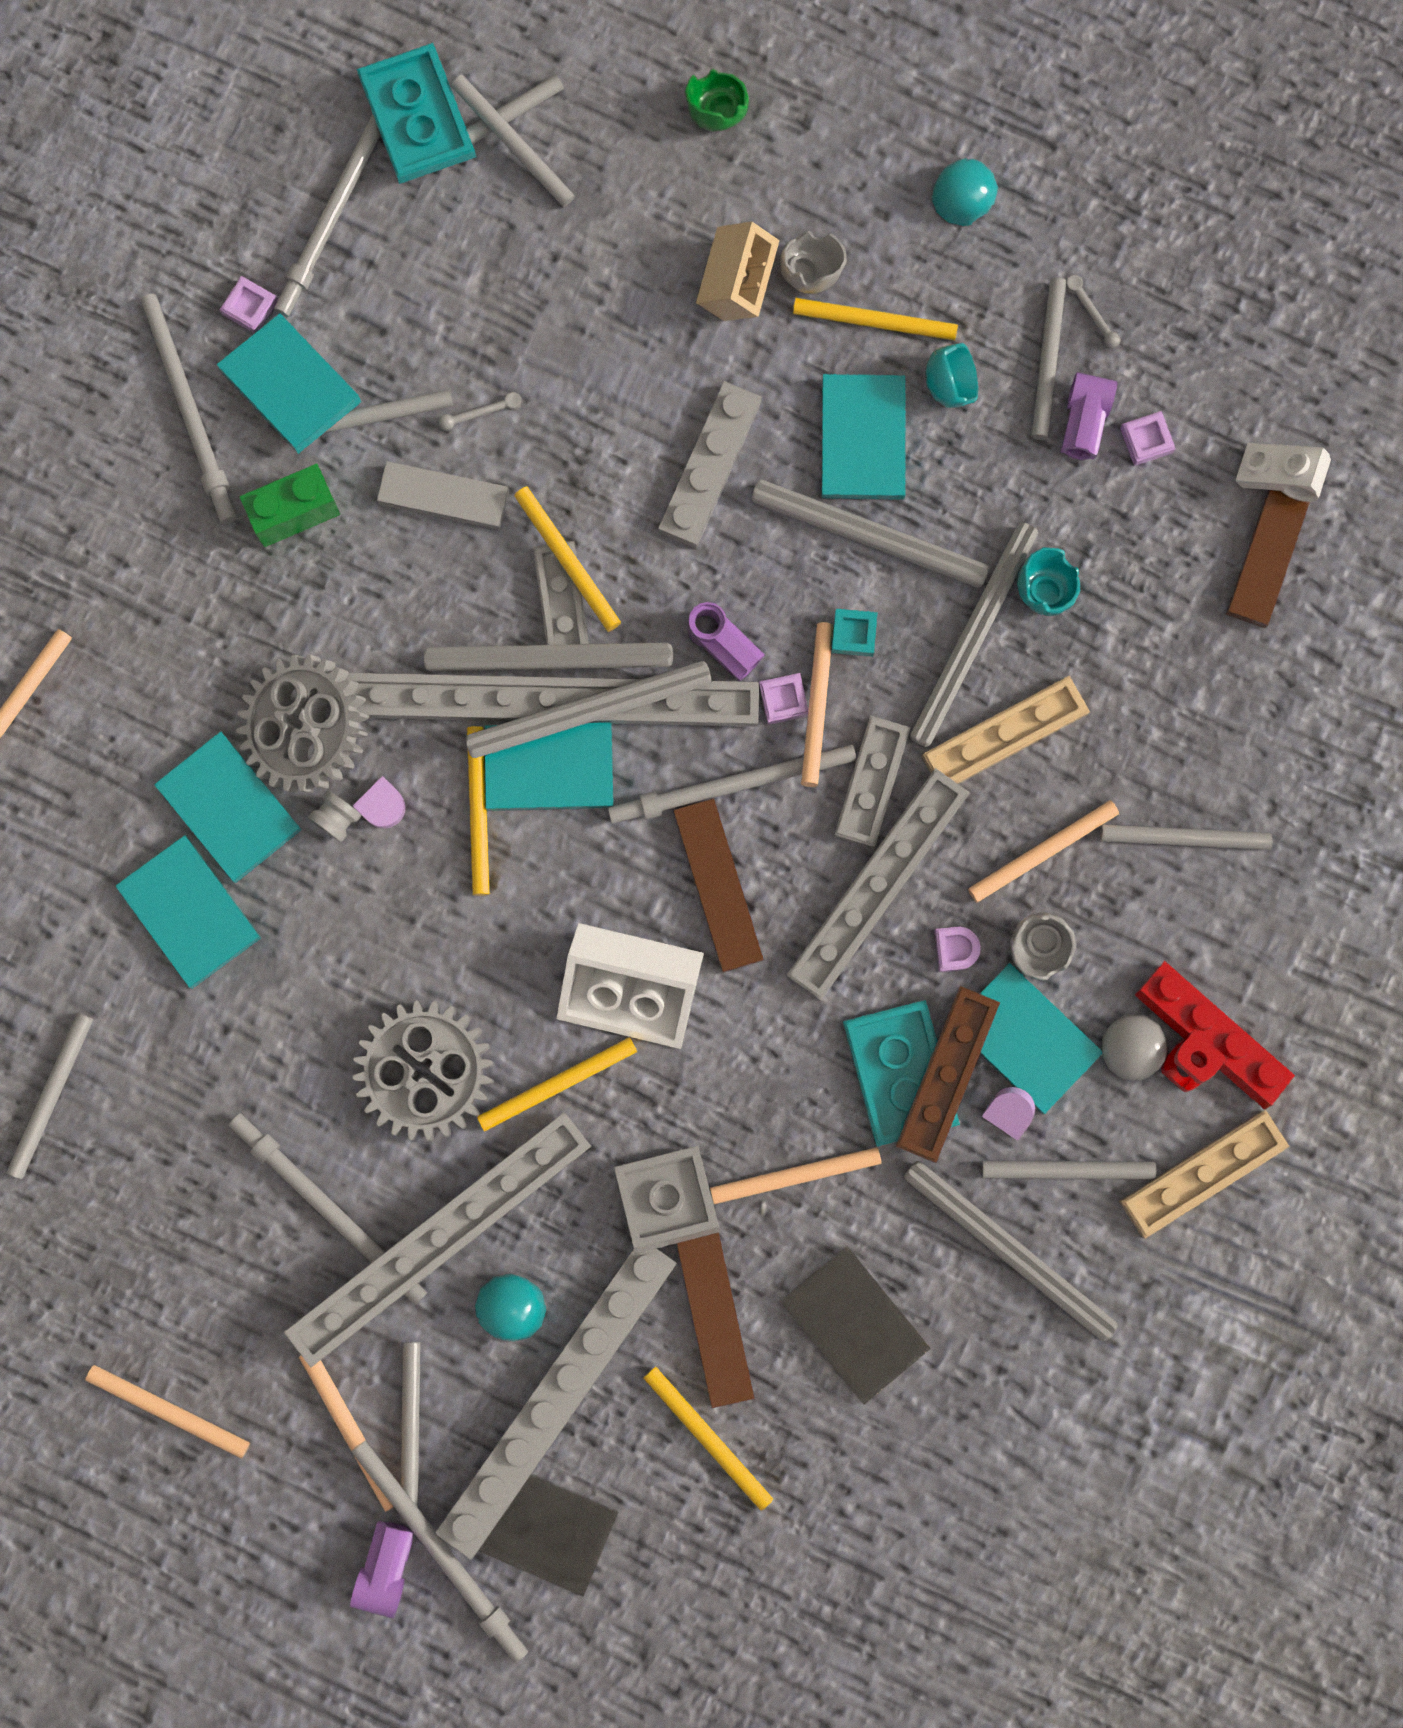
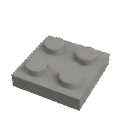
M698 1146L614 1167L635 1254L720 1232Z

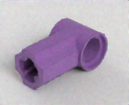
M1076 372L1068 398L1067 409H1070L1060 452L1074 459L1095 460L1103 435L1105 418L1109 417L1114 402L1117 381Z
M710 602L700 603L691 611L687 627L690 639L698 646H702L738 682L745 678L764 658L765 655L726 618L725 612L717 604ZM702 616H710L718 623V629L711 634H704L697 629L695 622Z
M377 1522L365 1567L360 1569L355 1583L350 1607L394 1619L405 1582L402 1576L413 1542L414 1532L411 1529L392 1522Z

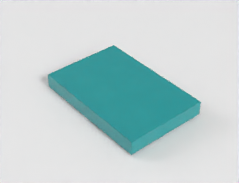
M434 43L356 69L399 184L476 158L473 144Z
M281 313L217 364L220 372L297 454L361 403L359 395Z
M823 374L821 499L904 500L906 496V375Z
M612 722L582 724L485 755L486 810L592 809L614 806ZM485 725V729H488V728H491V727H494V726H497V725Z
M221 731L154 784L234 883L241 880L302 830L263 781L256 776L254 770L246 764L245 759Z
M185 835L116 885L118 891L191 989L195 988L261 939L259 933L190 839Z
M1009 963L980 993L983 996L1000 1002L980 1055L1013 1087L1026 1091L1032 1097L1035 1108L1044 1115L1103 1053L1100 1048Z
M926 1000L842 1022L876 1147L897 1142L936 1045L937 1038ZM957 1113L951 1127L960 1125Z

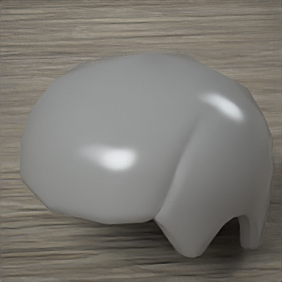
M807 231L786 243L779 261L782 276L788 284L800 292L817 294L829 290L835 285L847 263L845 247L836 236L828 234L823 238L814 237L810 231Z
M1047 912L1032 914L1020 921L1010 939L1012 959L1024 975L1038 980H1048L1052 975L1066 970L1071 963L1076 949L1074 931L1061 916Z
M1126 1014L1114 1021L1103 1035L1102 1057L1108 1069L1120 1078L1141 1081L1158 1071L1164 1063L1167 1055V1038L1160 1025L1148 1016Z

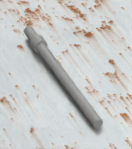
M373 114L297 264H291L284 278L287 284L274 307V311L278 314L281 313L284 317H289L301 291H307L314 277L312 270L380 137Z
M147 294L141 298V303L201 467L203 476H201L200 480L205 494L211 496L220 523H232L237 518L227 493L230 486L225 472L218 468L156 294Z
M853 745L822 752L819 770L857 761ZM804 757L657 795L656 791L639 795V800L608 807L612 824L644 816L646 820L662 816L661 811L800 776L802 775Z
M241 1113L230 1122L228 1126L252 1148L250 1153L262 1165L267 1162L370 1263H373L386 1253L279 1150L281 1145L269 1134L264 1136ZM417 1284L404 1295L414 1305H417L427 1292Z
M366 1440L361 1442L351 1451L478 1615L480 1618L478 1624L489 1638L494 1636L514 1663L520 1661L528 1653V1650L508 1626L510 1619L500 1606L494 1607L441 1537L435 1534L434 1528Z

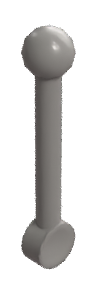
M1078 275L1070 276L1066 282V289L1070 293H1076L1105 336V345L1108 348H1116L1120 343L1119 335L1111 332L1082 289V278Z
M511 392L507 394L505 400L454 416L443 414L439 418L438 424L441 429L450 430L454 424L505 408L515 411L521 407V397L518 393Z

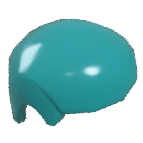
M963 158L950 163L940 173L934 184L931 199L936 212L948 223L969 226L978 218L988 214L991 206L995 204L998 186L993 172L985 164L973 158Z
M964 343L936 349L930 355L925 371L926 386L934 400L946 408L962 407L977 401L979 388L977 371L968 347Z
M1042 547L1029 555L1018 573L1017 589L1023 602L1037 614L1058 616L1074 605L1081 591L1078 577L1079 568L1072 566L1065 559L1064 550Z
M511 1273L492 1277L480 1289L475 1302V1314L479 1319L478 1323L494 1338L506 1342H516L530 1338L542 1326L547 1310L540 1288L528 1279Z

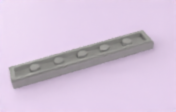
M935 768L787 973V977L819 1000H822L970 794L969 791Z

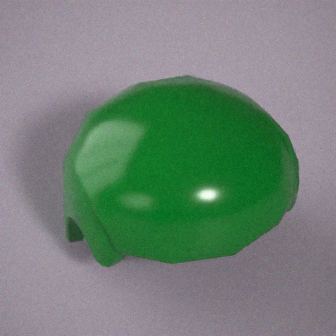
M712 69L701 79H697L695 75L689 78L684 91L686 103L692 120L701 128L712 132L724 131L737 125L744 119L748 112L749 95L745 84L735 75L721 73Z

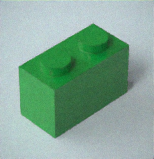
M317 463L239 496L254 532L264 548L341 515Z

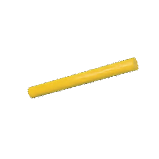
M802 298L795 299L793 311L795 315L955 341L958 324Z
M523 487L514 495L515 499L607 632L614 630L621 624V621L528 487Z
M467 727V735L482 731L484 727ZM468 751L473 896L490 895L485 755L472 758Z
M628 1037L478 1115L477 1119L485 1132L637 1053V1050L631 1038Z
M656 1366L643 1377L648 1385L758 1509L762 1511L773 1501L772 1496Z

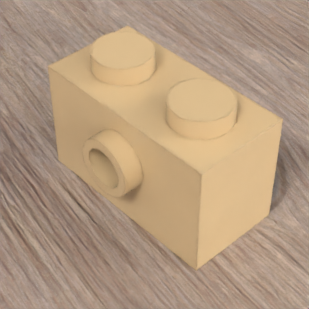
M754 222L717 227L696 303L723 321L758 317L779 240Z

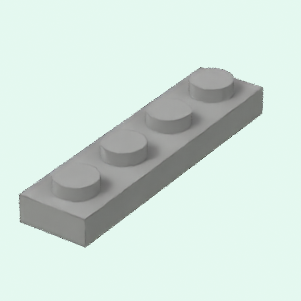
M723 382L660 523L658 533L697 549L761 405V396L728 382Z

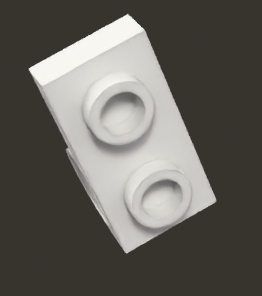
M1248 443L1235 481L1242 488L1279 490L1293 499L1315 502L1319 499L1331 458L1323 447Z

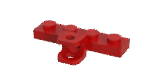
M1166 961L1155 969L1135 993V996L1182 1037L1167 1054L1161 1066L1162 1074L1181 1091L1190 1092L1220 1070L1265 1110L1274 1104L1295 1077L1289 1069ZM1177 1066L1185 1071L1189 1077L1181 1076L1178 1073Z

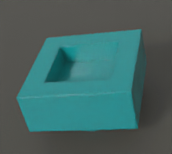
M836 608L831 653L873 657L878 612Z

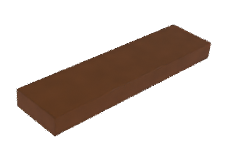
M1279 490L1267 491L1225 615L1262 628H1266L1269 625L1310 502L1293 499Z
M714 798L673 810L722 973L764 961Z
M962 986L958 987L895 1147L937 1163L1000 1002Z
M719 1232L679 1242L677 1247L711 1406L716 1408L755 1399Z

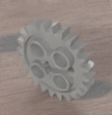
M295 654L291 656L290 663L277 659V672L264 667L262 672L265 681L252 680L250 682L256 691L255 695L242 696V699L250 706L249 710L237 713L239 717L247 720L245 726L236 729L237 733L247 735L248 738L239 748L242 751L252 752L246 764L259 767L256 776L269 780V785L281 789L284 787V791L297 793L298 790L313 793L314 785L317 788L328 789V777L338 781L343 779L340 771L341 766L354 768V764L349 758L350 753L363 752V749L355 742L356 738L368 736V733L359 729L358 726L360 722L369 719V715L360 713L357 710L366 699L358 695H352L359 686L358 682L346 680L349 672L345 669L335 668V662L326 659L321 660V658L313 655H307L305 659ZM296 689L297 696L293 704H291V694ZM328 705H331L330 717L325 721V710ZM277 728H280V736L275 743L274 734ZM311 744H314V754L309 760L308 750Z
M417 1000L413 1005V1013L408 1014L407 1010L399 1004L397 1005L398 1018L393 1020L389 1015L382 1013L381 1016L385 1027L379 1029L369 1025L368 1029L375 1038L372 1042L366 1040L359 1041V1044L368 1052L366 1056L354 1057L353 1059L354 1062L364 1066V1072L353 1075V1080L365 1082L366 1087L361 1089L356 1095L358 1098H371L372 1101L364 1110L367 1114L378 1110L381 1112L376 1123L378 1126L382 1127L390 1120L394 1122L392 1135L398 1136L404 1127H408L409 1140L415 1141L419 1130H423L427 1141H433L435 1128H439L445 1137L451 1136L450 1123L454 1122L464 1129L466 1128V1123L462 1115L465 1112L474 1116L479 1115L478 1110L473 1105L475 1099L480 1101H488L489 1099L480 1091L481 1085L494 1083V1080L483 1075V1070L493 1067L494 1062L482 1059L481 1055L491 1047L488 1043L476 1044L475 1041L483 1032L480 1028L469 1032L466 1030L471 1019L469 1016L465 1015L457 1022L454 1021L456 1008L450 1006L441 1015L437 1001H433L428 1012H424L421 1002ZM419 1029H427L432 1035L430 1047L423 1052H415L410 1044L412 1034ZM400 1045L412 1057L423 1064H427L431 1060L430 1071L454 1090V1095L451 1097L447 1096L430 1080L423 1077L417 1081L415 1078L418 1075V1071L394 1052V1047ZM460 1056L465 1061V1072L458 1079H448L443 1071L445 1061L449 1057ZM399 1062L403 1066L404 1077L398 1085L388 1086L384 1082L383 1071L389 1063ZM431 1089L437 1095V1106L430 1113H421L416 1107V1097L422 1090Z

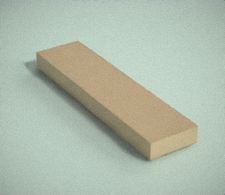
M1067 676L925 752L921 757L930 773L936 768L959 784L1088 715L1090 711L1070 676Z
M1262 1110L1119 1202L1141 1237L1146 1239L1290 1146L1268 1112Z

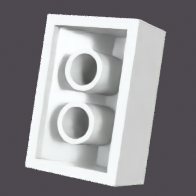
M578 923L568 953L556 1019L681 1049L704 953Z

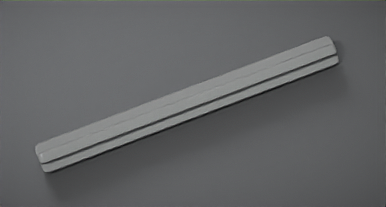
M759 480L754 488L752 501L758 505L977 588L983 585L988 574L989 567L984 563L765 480Z
M1020 522L1010 538L910 734V739L916 744L924 747L931 745L1038 535V530L1033 526Z
M669 643L428 647L424 650L423 661L425 669L429 671L670 667L673 663V648Z
M704 661L697 662L466 736V745L471 757L478 758L709 685L711 683V674Z
M916 1161L910 1166L904 1178L914 1188L1098 1339L1107 1341L1114 1334L1118 1324L1110 1316L922 1162Z

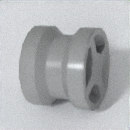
M327 790L322 796L323 804L318 810H312L307 818L329 835L342 842L347 836L346 829L350 823L357 822L362 815L344 800Z

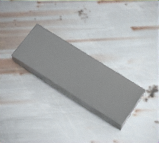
M386 461L377 502L382 506L500 530L509 488L507 486Z
M566 542L576 556L575 542ZM534 546L533 551L546 645L589 644L582 594L549 546ZM550 669V671L564 670V669Z
M870 715L834 833L835 838L871 849L875 848L911 727Z

